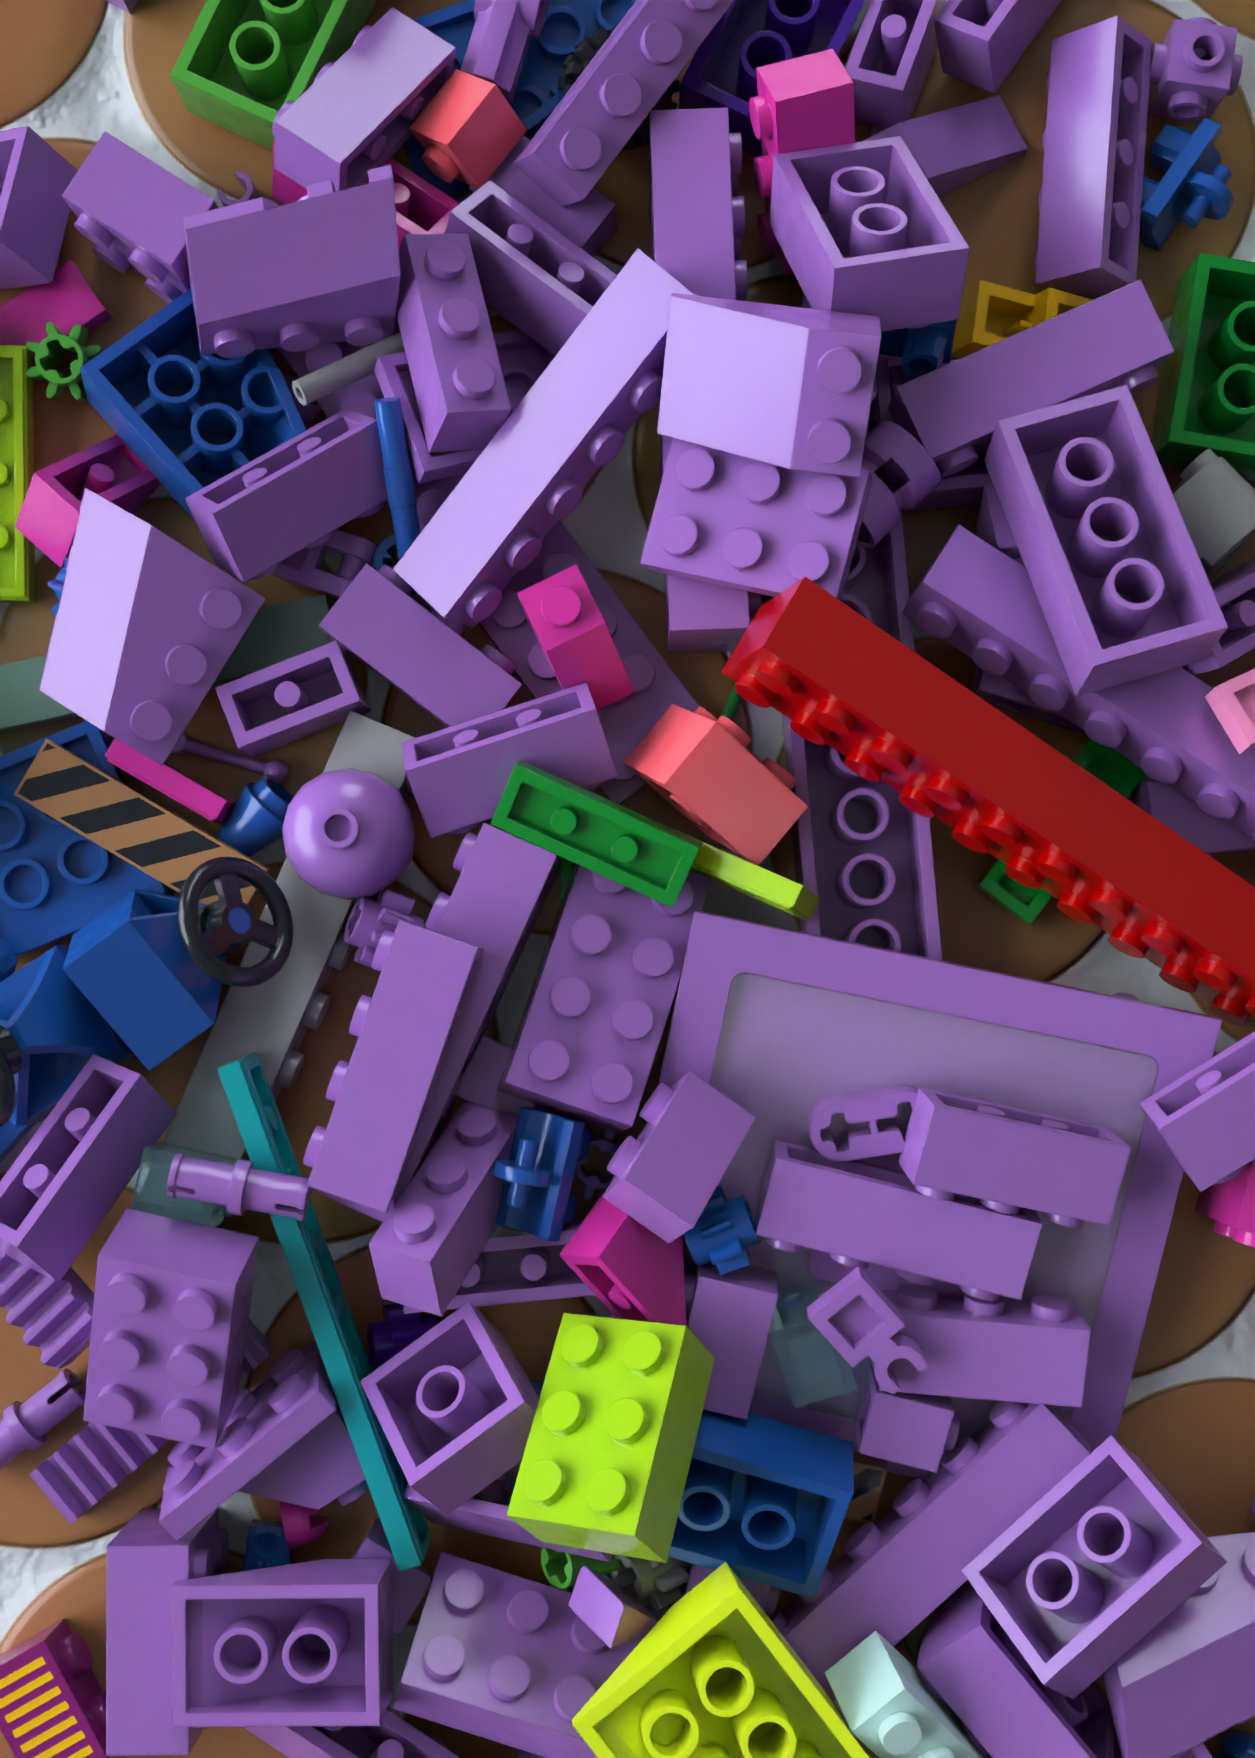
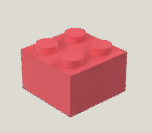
M672 704L623 762L708 839L739 858L757 866L761 864L808 807L791 791L797 781L790 773L768 757L762 761L757 755L747 749L752 739L738 725L723 715L717 719L701 706L694 712Z

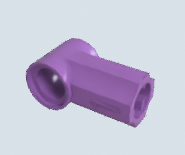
M475 0L474 19L476 22L460 71L496 84L506 100L512 102L531 38L537 39L541 34L550 0Z

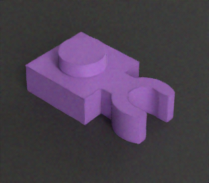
M859 1266L806 1308L810 1322L852 1368L867 1356L871 1358L878 1384L891 1394H895L900 1390L896 1376L888 1369L891 1362L901 1358L907 1359L920 1373L927 1368L923 1352L918 1343L910 1337L895 1335L906 1326L903 1315Z

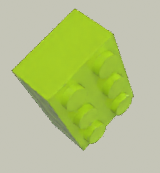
M563 1313L507 1516L541 1542L667 1563L715 1357L685 1325Z

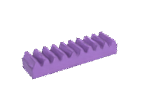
M0 1249V1306L8 1311L5 1320L10 1325L19 1326L25 1331L22 1340L27 1345L39 1347L42 1351L40 1361L44 1365L53 1366L56 1369L69 1365L90 1345L94 1293L71 1266L60 1282H57L12 1259Z
M249 1318L241 1379L275 1350ZM90 1422L29 1475L67 1522L72 1524L150 1456L155 1454L170 1439Z

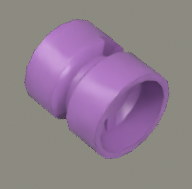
M881 420L866 434L861 469L870 471L873 481L857 542L865 547L873 548L900 522V507L913 509L941 482L940 471L925 448L909 432L890 420Z

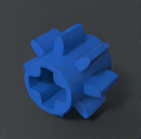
M721 1185L714 1190L695 1226L684 1233L686 1243L695 1263L698 1266L712 1262L713 1265L716 1264L720 1276L751 1265L748 1258L750 1256L748 1247L761 1243V1236L756 1235L755 1218L745 1196L741 1195L733 1199L726 1198Z

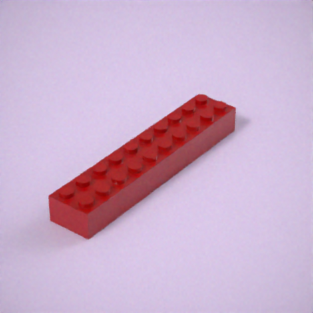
M803 577L760 606L721 673L736 682L734 689L741 697L759 707L768 708L772 706L791 719L789 725L796 734L814 744L824 745L827 743L846 756L844 763L851 771L870 781H883L900 793L898 799L906 808L927 818L935 816L953 828L952 837L958 843L978 853L985 854L988 852L1005 863L1004 871L1010 878L1029 888H1042L1059 900L1057 908L1062 913L1085 924L1094 923L1109 933L1108 942L1114 948L1135 958H1146L1161 968L1159 976L1166 983L1185 992H1196L1211 1002L1209 1010L1215 1016L1230 1024L1242 1027L1246 1026L1247 1022H1255V887L807 577Z

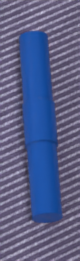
M388 397L375 400L374 406L384 463L383 472L388 504L391 508L398 559L400 560L420 534L401 401L399 397Z

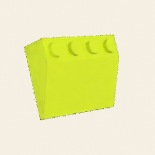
M724 1562L671 1606L572 1719L573 1727L597 1758H876L872 1751L851 1732L843 1713L727 1562Z

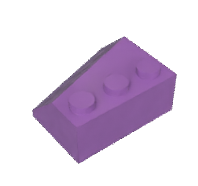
M391 164L367 170L368 184L336 191L332 180L307 185L308 195L301 197L297 202L278 206L274 201L260 197L183 217L190 287L201 355L216 353L224 358H239L249 355L254 350L279 347L290 352H303L311 350L322 343L347 341L355 346H367L394 334L401 273L394 180Z
M84 488L74 541L70 549L66 567L67 572L58 612L55 616L39 690L102 731L158 764L163 765L266 598L152 525L91 490Z
M1255 1532L1207 1537L1227 1563L1102 1674L1122 1758H1173L1178 1754L1183 1755L1203 1745L1211 1737L1237 1724L1242 1725L1255 1718Z

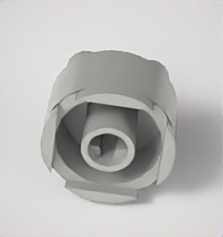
M1210 448L1200 454L1181 473L1180 477L1183 480L1172 490L1208 580L1241 551L1239 548L1246 542L1245 537L1252 532L1255 535V489L1223 456L1218 457Z

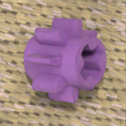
M386 889L376 894L375 900L364 896L357 900L347 921L344 933V941L358 947L353 959L355 962L372 967L373 957L383 932L388 930L395 933L399 920L424 928V919L410 914L415 899Z

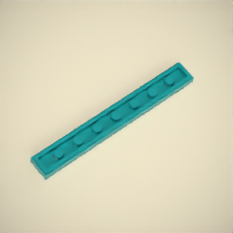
M252 1052L235 1058L217 1068L249 1159L253 1161V1169L303 1177L259 1055ZM310 1199L304 1221L270 1214L400 1573L422 1565L432 1539V1533L426 1517L403 1498L408 1481L360 1382L372 1373L373 1370Z

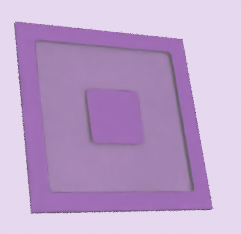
M695 910L658 1086L663 1082L668 1087H671L691 1071L756 1117L717 1187L722 1186L726 1198L733 1199L744 1195L754 1218L774 1139L815 1149L808 1131V1117L816 1104L822 1099L834 1095L897 1085L912 1086L917 1089L918 1087L1108 1127L1131 1148L1109 1226L1084 1221L1081 1228L1067 1227L1048 1220L1043 1216V1212L1036 1211L1042 1222V1227L1021 1300L1003 1296L1005 1300L1031 1302L1034 1296L1051 1295L1070 1301L1072 1305L1078 1306L1091 1330L1082 1408L1053 1406L1087 1440L1092 1451L1110 1435L1114 1438L1117 1437L1184 1172L1139 1103L1213 1058L1222 1020L1215 1016ZM903 1102L898 1104V1114L896 1116L876 1120V1124L896 1123L900 1132L906 1133L912 1113L910 1103ZM836 1113L831 1115V1126L821 1129L820 1133H830L834 1143H842L847 1141L846 1133L848 1130L868 1126V1122L850 1124L846 1122L843 1113ZM900 1153L858 1159L903 1171L898 1163ZM683 1234L680 1237L683 1239L684 1273L695 1275L697 1264L690 1253ZM761 1236V1243L748 1247L750 1266L776 1271L779 1296L749 1413L853 1442V1451H858L854 1421L872 1360L867 1356L852 1368L810 1322L806 1309L855 1268L834 1261L828 1252L805 1247L804 1251L798 1253L777 1249L769 1245L765 1241V1237ZM869 1263L868 1268L862 1269L881 1290L898 1291V1287L901 1285L917 1284L899 1277L893 1268ZM937 1279L931 1285H924L935 1289L938 1294L965 1295V1292L960 1289V1285ZM610 1312L609 1318H616V1316ZM950 1397L954 1410L960 1413L958 1438L963 1435H969L972 1438L991 1421L989 1414L998 1401ZM887 1461V1472L925 1480L934 1473Z

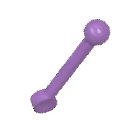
M184 732L170 752L173 755H182L185 752L203 756L264 774L276 783L284 782L289 773L288 766L282 760L274 759L267 763L189 740V737Z

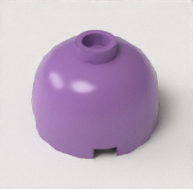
M354 768L324 772L304 784L288 804L282 827L285 853L299 878L320 893L347 900L358 899L363 896H375L385 890V887L392 884L411 863L417 839L413 812L399 790L377 774Z

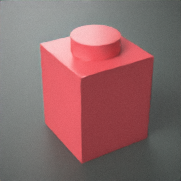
M458 69L454 71L409 128L425 150L421 156L423 162L436 176L447 183H452L454 179H457L477 189L488 181L528 131L496 84Z

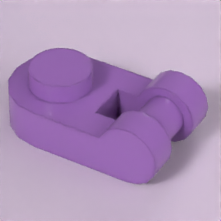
M335 529L331 539L324 544L314 548L301 549L282 560L280 567L272 575L287 583L322 595L326 594L327 597L337 601L366 563L373 566L374 554L378 545L364 538ZM327 550L343 556L337 575L320 570Z

